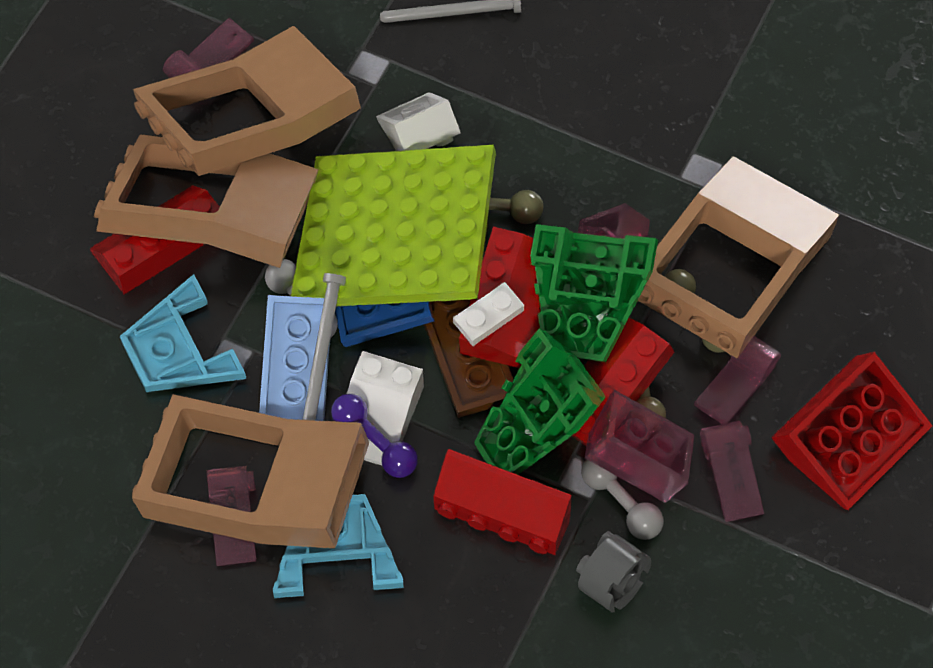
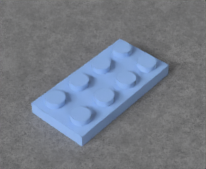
M268 295L259 413L285 419H303L324 298ZM329 348L315 421H324Z

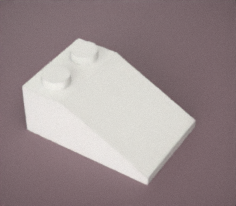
M362 351L347 394L358 395L365 401L368 408L367 420L391 443L403 441L424 388L423 369ZM370 440L364 460L382 466L381 456L383 452Z

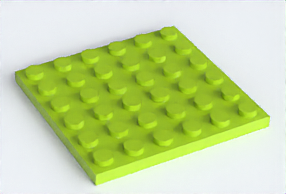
M494 145L316 156L314 168L319 170L316 181L313 183L309 193L291 296L325 298L327 283L323 282L324 273H331L346 277L345 286L339 287L336 306L478 299L496 157Z

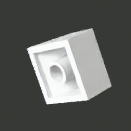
M430 92L376 116L396 151L427 149L434 145L438 147L452 142V137L461 133L449 101Z

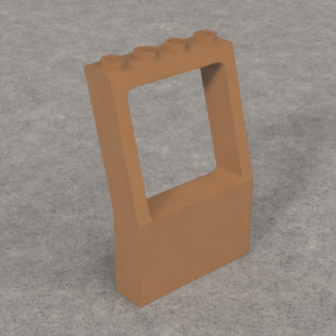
M295 26L290 27L233 60L133 89L137 99L134 106L142 119L148 118L156 135L162 134L169 150H176L182 164L186 168L191 167L198 176L300 144L361 109L355 86ZM245 88L276 119L204 142H195L167 111Z
M139 135L135 145L128 146L124 157L125 163H119L114 177L115 182L110 181L108 183L104 196L105 201L99 200L94 214V217L98 218L97 232L209 244L280 268L307 207L309 193L313 183L316 181L319 169L269 153L210 172L235 176L219 210L215 213L127 204L125 201L144 167L151 166L194 171L191 167L186 168L182 164L176 150H169L163 137Z
M733 156L696 195L657 246L653 272L638 301L738 358L796 277L829 240L839 214ZM705 223L781 266L745 317L741 319L735 318L661 275L699 224Z
M173 394L168 407L164 409L160 428L153 437V446L148 458L143 463V471L139 482L133 488L132 499L142 517L260 544L335 549L369 446V440L362 424L357 422L285 419ZM198 428L279 446L256 511L246 512L166 494L192 429Z

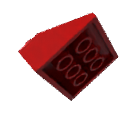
M493 227L482 261L478 299H471L469 306L505 282L524 304V311L474 346L460 333V354L520 368L521 364L515 361L520 351L540 328L538 313L541 312L539 296L535 294L534 284H537L535 266L532 265L530 256L533 244L532 237L523 233Z
M871 352L855 356L771 438L794 466L841 507L849 510L933 425L877 354Z

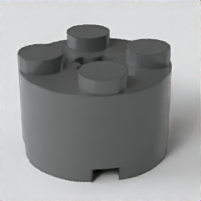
M607 531L600 538L597 549L591 556H584L576 568V571L581 574L578 588L609 611L615 612L614 607L621 610L641 588L643 582L639 580L642 571L648 574L651 567V558L619 535Z

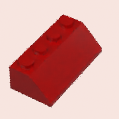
M194 185L158 206L215 213L220 208L207 190ZM112 234L91 247L90 251L122 293L126 294L204 244Z
M628 318L607 361L588 360L584 365L606 398L580 430L572 436L597 454L629 413L632 405L642 396L674 354L670 343L643 324Z
M451 449L447 450L433 496L434 509L440 515L448 519H455L456 517L464 520L477 530L484 531L487 529L493 531L506 541H519L527 544L537 553L546 554L548 552L556 555L570 522L572 495Z

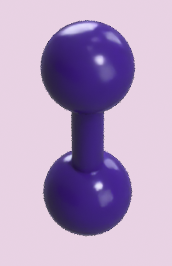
M344 394L335 400L331 409L333 421L361 423L367 438L383 452L381 463L389 475L403 478L413 473L418 463L416 450L410 444L403 441L391 443L367 420L368 408L360 396Z

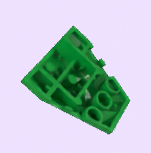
M536 224L530 256L531 263L535 266L537 284H534L535 294L539 296L541 312L538 313L540 328L556 339L565 351L575 355L578 359L606 362L653 272L658 239L625 235V239L580 234L564 227Z
M541 328L536 331L520 351L515 362L521 364L513 382L505 380L501 389L507 391L500 407L491 408L474 442L486 463L517 475L578 432L606 398L581 361L575 355L565 351L556 339Z

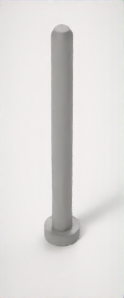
M481 0L381 12L380 19L381 22L388 23L513 9L514 13H520L521 1Z
M324 273L323 282L327 283L302 420H316L339 287L345 286L346 277L342 275Z

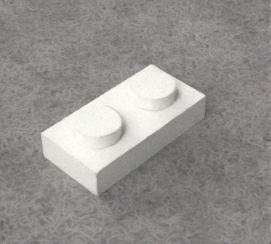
M504 282L453 317V323L470 344L474 346L524 311V304Z

